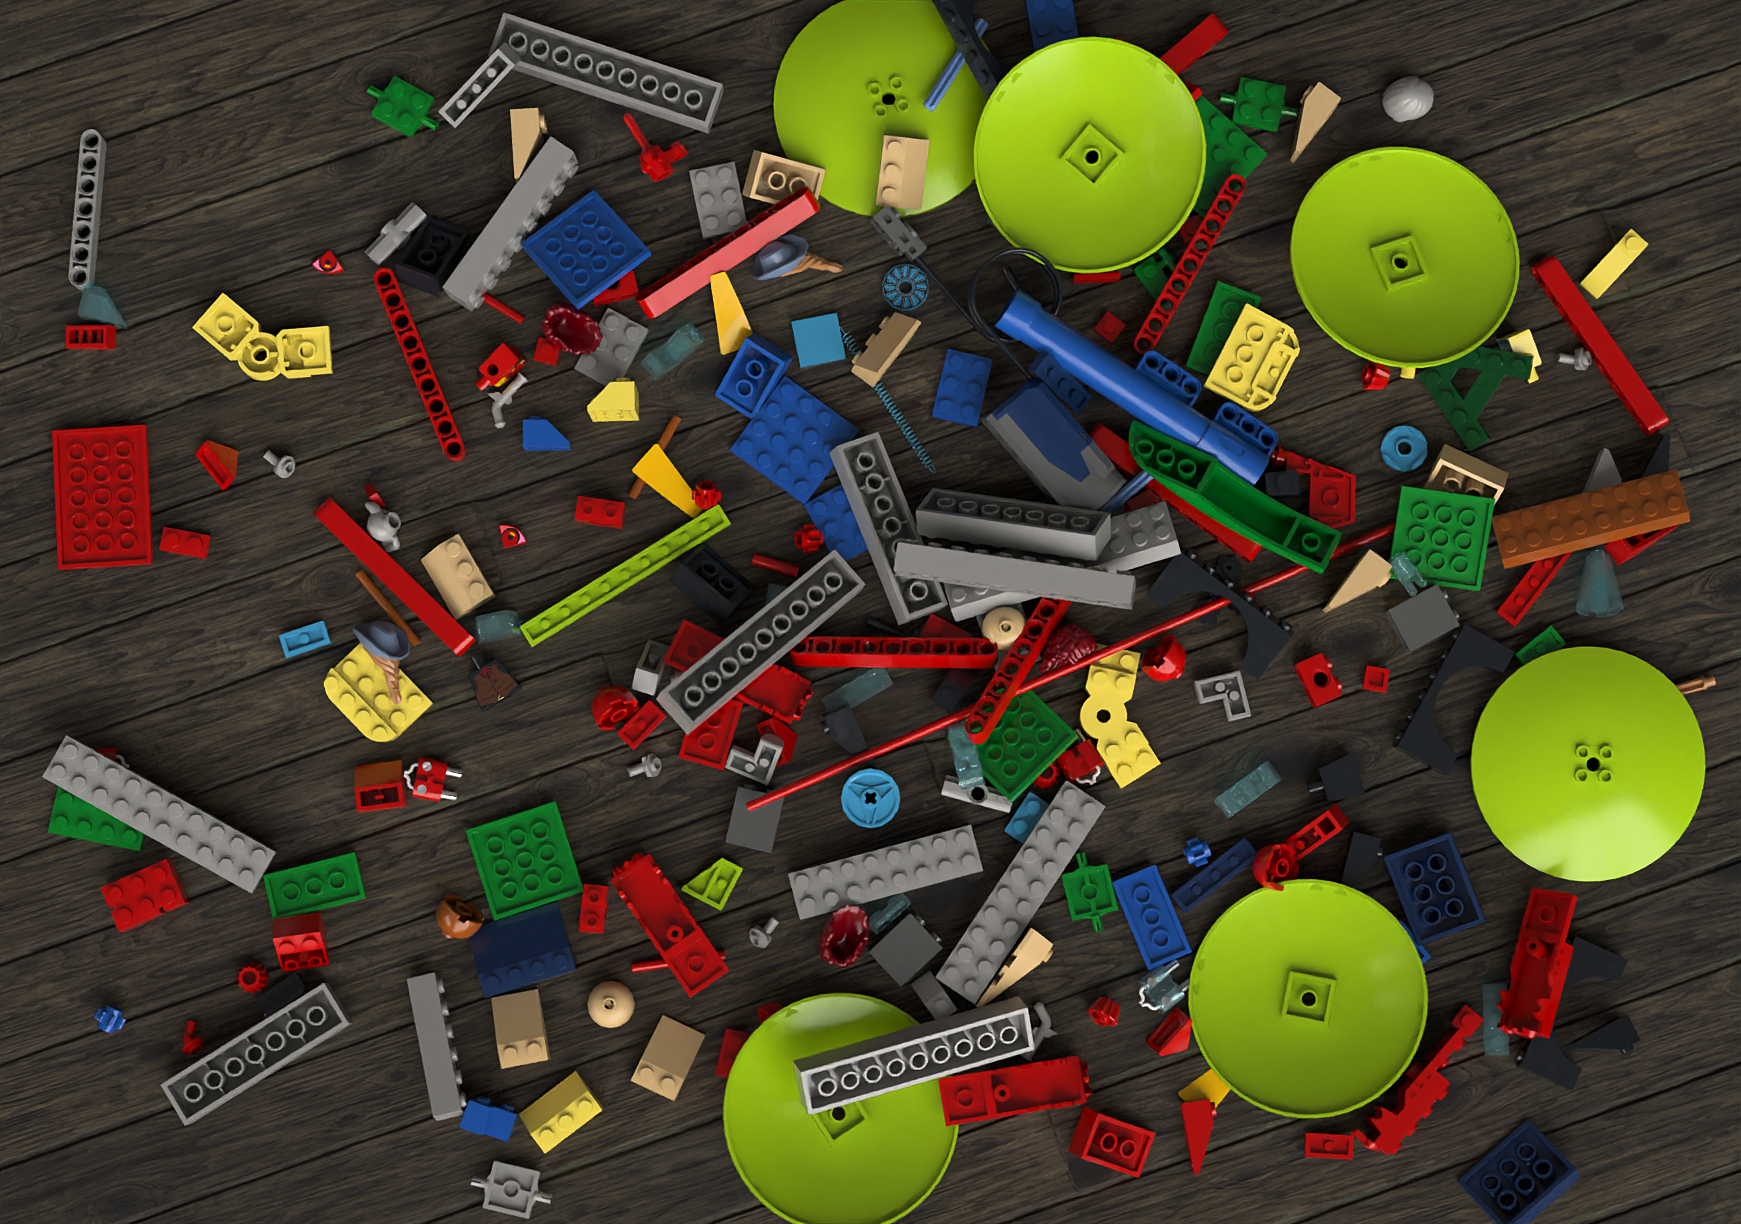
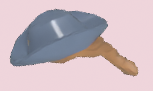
M783 234L760 250L754 263L753 278L763 281L802 272L807 268L829 270L837 273L842 271L843 266L838 262L827 261L816 254L808 252L809 246L805 238L796 234Z
M374 621L354 626V634L363 645L364 650L374 663L383 669L392 702L400 704L402 696L399 692L398 674L400 670L398 666L400 660L409 655L411 645L406 632L395 624L383 621Z

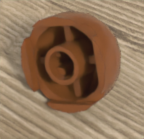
M446 894L436 910V920L442 934L447 938H469L478 931L484 922V915L473 903L468 901L467 906L460 901L462 897L455 894Z

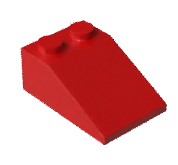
M1085 1106L1068 1151L1082 1159L1139 1178L1156 1133Z

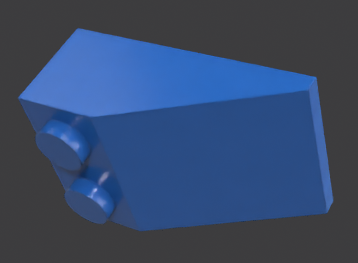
M753 333L746 337L714 396L750 419H753L782 379L793 356L757 333Z

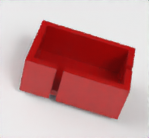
M170 859L160 861L101 888L108 907L115 909L111 911V914L119 932L128 931L166 914L165 911H173L190 903L175 866Z

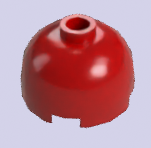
M1167 635L1160 639L1163 643L1155 650L1151 647L1140 662L1143 666L1141 670L1147 676L1159 682L1179 678L1183 674L1187 654L1184 647L1173 635Z
M604 686L598 691L592 702L593 718L600 729L613 730L616 728L614 724L622 720L627 723L639 711L638 701L633 693L624 686Z
M1279 843L1262 847L1256 853L1253 861L1255 879L1265 888L1284 891V885L1278 886L1275 883L1297 879L1299 864H1295V857L1293 855L1296 854L1295 850L1289 845Z

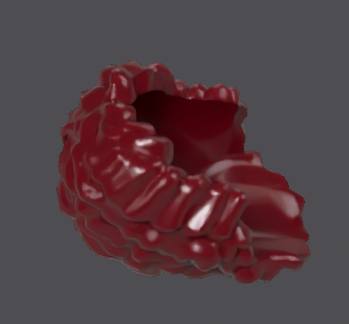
M555 302L551 308L547 309V313L541 322L542 331L547 340L551 341L553 345L560 347L564 352L570 351V353L575 355L580 353L589 355L590 352H595L600 347L603 335L600 333L601 328L598 327V321L593 320L581 308L577 310L572 304Z
M1067 624L1058 628V631L1051 635L1046 650L1043 652L1039 672L1045 674L1056 666L1061 667L1068 663L1075 665L1078 659L1093 653L1098 648L1095 637L1085 628H1080L1079 625Z
M846 904L845 907H840L838 911L832 912V916L828 918L819 937L818 949L823 960L836 967L846 968L855 964L856 960L860 958L868 942L867 935L870 928L869 924H867L868 915L864 914V909L859 908L858 905Z

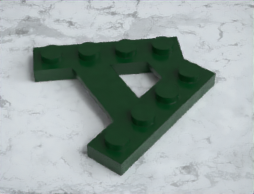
M1478 346L1463 357L1445 364L1429 367L1418 376L1471 452L1491 439L1478 420V417L1506 375L1530 379L1534 356ZM1459 367L1482 371L1466 397L1463 398L1452 382V378Z

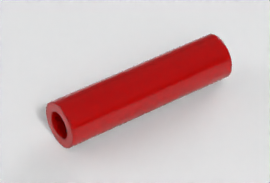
M756 553L752 560V565L797 577L800 567Z

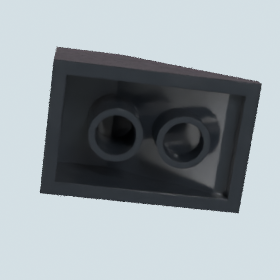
M428 216L396 263L397 281L439 297L444 290V284L455 270L470 232Z

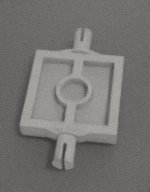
M500 1161L493 1162L492 1171L487 1179L473 1175L472 1180L475 1181L471 1182V1186L485 1188L483 1208L527 1219L530 1218L532 1207L536 1200L550 1204L551 1199L548 1198H552V1194L539 1191L538 1182L541 1171Z

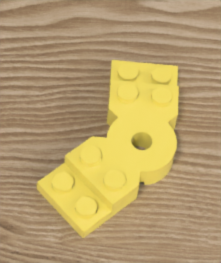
M222 293L192 327L229 360H238L241 369L248 376L256 380H270L280 373L288 379L333 373L329 326L284 329L274 337L271 334L263 333L261 325L227 295ZM261 351H266V359L257 361V354Z
M1097 644L1098 648H1097L1096 650H1094V652H1095V651H1098V650H1100V649H1102V648H1105V647H1107V646H1106V645ZM1121 650L1090 664L1085 685V691L1090 697L1083 703L1079 712L1081 728L1089 737L1097 739L1096 749L1120 789L1161 764L1138 725L1127 721V711L1124 703L1132 698L1141 653ZM1100 710L1106 711L1109 714V721L1106 723L1099 722L1097 712Z

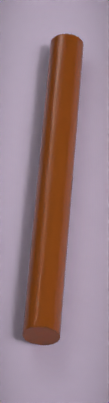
M673 415L657 443L662 451L666 448L682 420L676 415ZM638 477L628 496L636 500L646 482Z
M360 570L355 576L391 620L406 632L410 643L414 647L421 642L419 637L366 573Z

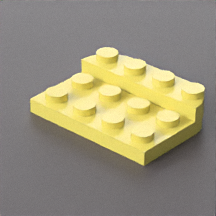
M1246 303L1203 386L1238 404L1245 411L1259 412L1268 407L1277 398L1276 395L1291 365L1299 354L1300 348L1294 330L1283 322Z
M361 643L335 668L330 669L324 681V687L329 699L367 738L376 742L395 740L433 704L400 668L398 677L399 692L402 698L400 704H394L390 698V691L383 669L374 663Z

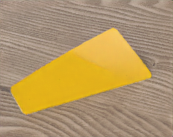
M721 272L710 276L720 350L721 354L725 355L739 350L746 337L752 335L753 332L727 274Z
M653 445L632 471L682 511L695 518L703 509L695 505V500H692L691 488L659 445Z
M1211 1068L1178 1094L1184 1101L1208 1097L1210 1102H1214L1215 1107H1217L1230 1091V1088Z

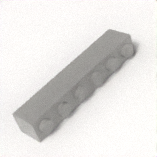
M435 972L407 979L433 1117L439 1121L464 1115V1107H467L465 1093H461L459 1084L463 1083L460 1069L456 1070L455 1061H458L456 1047L451 1045L450 1038H454L452 1025L447 1024L446 1015H449V1007L447 1001H443L442 993L445 992L443 979H439Z

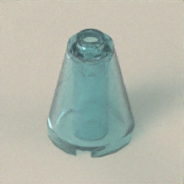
M1594 550L1586 556L1576 602V612L1583 616H1588V612L1595 613V617L1617 615L1620 613V609H1624V604L1610 555L1605 554V551Z

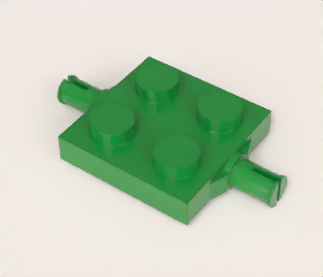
M396 76L393 77L388 87L383 91L372 84L369 86L370 88H368L367 93L378 98V102L371 112L373 118L411 139L417 129L423 124L434 131L439 126V122L428 116L429 110L435 102V98Z
M1243 77L1240 79L1239 88L1235 95L1221 92L1219 102L1233 104L1232 122L1234 124L1277 132L1282 115L1296 118L1298 108L1285 106L1284 95L1286 86Z
M1085 852L1081 853V857L1080 853L1075 854L1079 868L1071 873L1061 875L1071 920L1091 919L1094 933L1104 931L1100 917L1108 912L1118 910L1108 865L1088 866Z

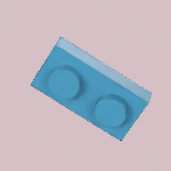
M324 620L279 635L286 658L332 643Z
M1029 792L1004 832L1024 844L1049 804Z

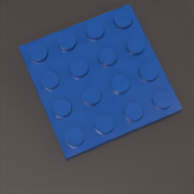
M595 190L584 196L521 243L525 252L577 310L651 256L650 250Z
M784 376L732 446L730 452L804 505L834 467L829 453L836 446L853 441L860 430Z

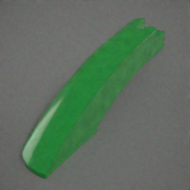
M1133 420L1128 436L1129 448L1134 460L1145 472L1181 499L1237 534L1321 575L1324 573L1340 541L1341 532L1272 499L1221 465L1217 458Z

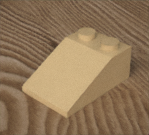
M1320 82L1315 87L1311 85L1300 101L1303 105L1299 110L1290 161L1293 163L1331 116L1341 100L1338 95Z
M538 108L510 110L514 178L516 183L540 152L544 142L543 134H547V121L545 116L540 114Z
M754 150L742 195L776 204L796 190L808 186L818 200L826 170Z
M1368 550L1363 554L1322 611L1326 613L1371 591L1377 586L1381 587L1391 577L1392 573L1389 571L1393 566L1372 550Z
M538 989L491 998L501 1069L551 1059Z
M663 1015L631 1081L674 1101L705 1038V1034Z

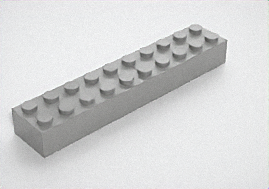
M504 12L488 55L490 58L506 42L522 58L512 68L513 70L708 134L724 92L723 84Z
M1164 501L1111 517V538L1096 561H1085L1074 557L1063 558L1059 555L1038 554L1037 552L1026 550L1017 551L1013 548L990 555L998 556V553L1011 554L1014 559L1019 560L1022 559V556L1036 558V561L1040 563H1045V560L1059 561L1061 566L1069 567V563L1083 565V568L1093 570V566L1107 568L1109 573H1116L1117 570L1126 571L1179 555L1181 551L1166 502ZM944 583L950 609L956 622L990 612L998 607H1007L1040 597Z
M904 539V543L898 542L894 563V571L898 576L1132 610L1136 586L1135 576H1132L1131 572L1125 570L1109 573L1107 568L1093 566V570L1083 568V565L1069 563L1068 567L1061 566L1060 562L1055 560H1045V563H1040L1036 561V558L1022 556L1021 560L1014 559L1011 554L998 553V556H991L989 551L975 549V552L971 553L965 551V548L951 546L950 550L944 549L941 544L928 543L927 546H922L918 544V541Z
M834 549L663 689L657 697V701L688 735L860 593L866 584Z
M66 735L42 776L250 893L255 891L277 853L273 848L69 735Z
M1067 780L1063 783L935 976L936 979L973 1004L977 1002L1106 806Z
M1018 996L793 1060L801 1104L808 1115L1035 1049L1028 1007Z

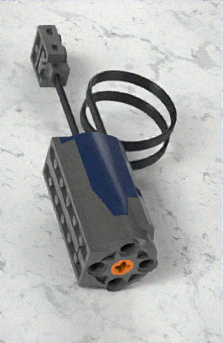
M888 206L884 207L869 221L899 257L904 253L911 262L916 259L976 331L986 339L997 343L1028 379L981 419L982 423L1053 505L1093 511L1103 506L1127 480L1041 380L1034 379L1006 346L1021 343L1022 341L996 335L980 315L975 301L976 284L983 270L992 261L1000 257L1020 255L1035 261L1049 276L1054 291V300L1050 312L1056 316L1062 304L1063 287L1060 276L1054 266L1043 255L1027 248H1010L993 255L976 270L970 280L967 290L968 313L919 256L927 249V246L917 236L916 232L907 222L904 221L902 223L900 221L902 217L894 207L891 209ZM1024 253L1036 257L1037 259H1039L1040 261H1042L1044 264L1037 262L1036 260H1034V259L1028 257V256L1025 255Z

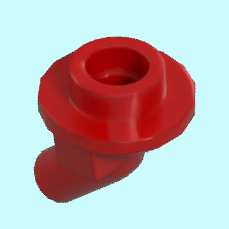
M187 1021L182 1049L186 1055L199 1053L205 1042L201 1037H194L197 1022Z

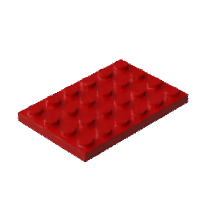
M134 425L52 431L58 570L152 565L153 542L147 426Z

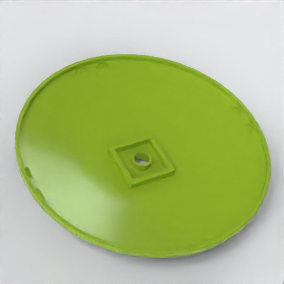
M844 0L831 6L809 22L797 35L782 60L774 90V119L782 149L789 160L825 169L819 195L844 210L874 217L886 207L875 204L883 134L930 140L922 208L919 210L894 207L901 217L918 215L933 210L958 196L975 180V136L979 120L988 101L966 61L936 109L929 111L924 107L927 97L959 49L932 0ZM980 37L981 42L983 43V45L985 46V48L989 51L988 47L986 46V44L984 43V41H983L982 38ZM884 95H893L895 102L892 105L884 104L882 101Z
M1081 37L1051 44L1034 52L1011 69L995 88L984 107L974 144L976 184L985 210L997 229L1014 247L1034 250L1048 259L1055 269L1076 273H1101L1124 268L1145 259L1166 244L1178 232L1195 206L1203 184L1207 160L1205 130L1200 112L1192 95L1178 75L1163 61L1148 51L1124 41L1102 37ZM1090 151H1096L1099 155L1098 161L1094 164L1088 163L1086 159ZM1024 253L1025 255H1027L1028 257H1030V258L1036 260L1037 262L1044 264L1042 261H1040V260L1037 259L1036 257Z
M1410 147L1376 148L1355 154L1337 163L1325 172L1306 194L1298 209L1291 233V267L1297 290L1304 305L1320 327L1336 342L1351 352L1376 363L1401 368H1423L1445 364L1461 358L1475 350L1496 331L1506 317L1516 294L1520 268L1519 249L1514 229L1504 207L1489 187L1474 173L1447 157L1427 150ZM1402 259L1406 267L1398 268L1394 260Z
M1592 646L1572 647L1550 652L1531 660L1517 669L1496 689L1481 713L1474 732L1470 758L1471 779L1476 801L1484 820L1497 839L1513 855L1527 865L1555 877L1585 882L1604 881L1629 875L1648 866L1666 853L1681 837L1691 822L1701 798L1705 778V750L1702 734L1690 705L1678 688L1662 672L1649 663L1622 651ZM1592 757L1596 758L1599 764L1595 771H1590L1587 768V761Z
M1297 879L1275 883L1278 886L1284 885V891H1275L1263 887L1237 901L1217 919L1206 934L1195 957L1189 982L1190 1019L1193 1021L1192 1028L1199 1048L1216 1075L1232 1091L1253 1105L1269 1112L1296 1118H1323L1347 1113L1362 1107L1380 1096L1402 1075L1414 1057L1422 1039L1428 1010V990L1425 972L1417 949L1403 926L1385 907L1356 889L1339 883L1317 879ZM1308 992L1313 993L1316 997V1001L1312 1006H1306L1302 1001L1304 994Z
M853 993L821 994L802 999L779 1010L765 1020L744 1043L733 1063L725 1087L723 1100L724 1133L729 1153L742 1180L750 1191L775 1214L793 1224H890L916 1208L939 1183L953 1155L959 1124L945 1125L938 1079L951 1077L953 1074L838 1106L844 1110L845 1115L842 1120L837 1121L832 1116L834 1108L808 1115L801 1104L793 1060L920 1025L910 1015L887 1002L866 995Z

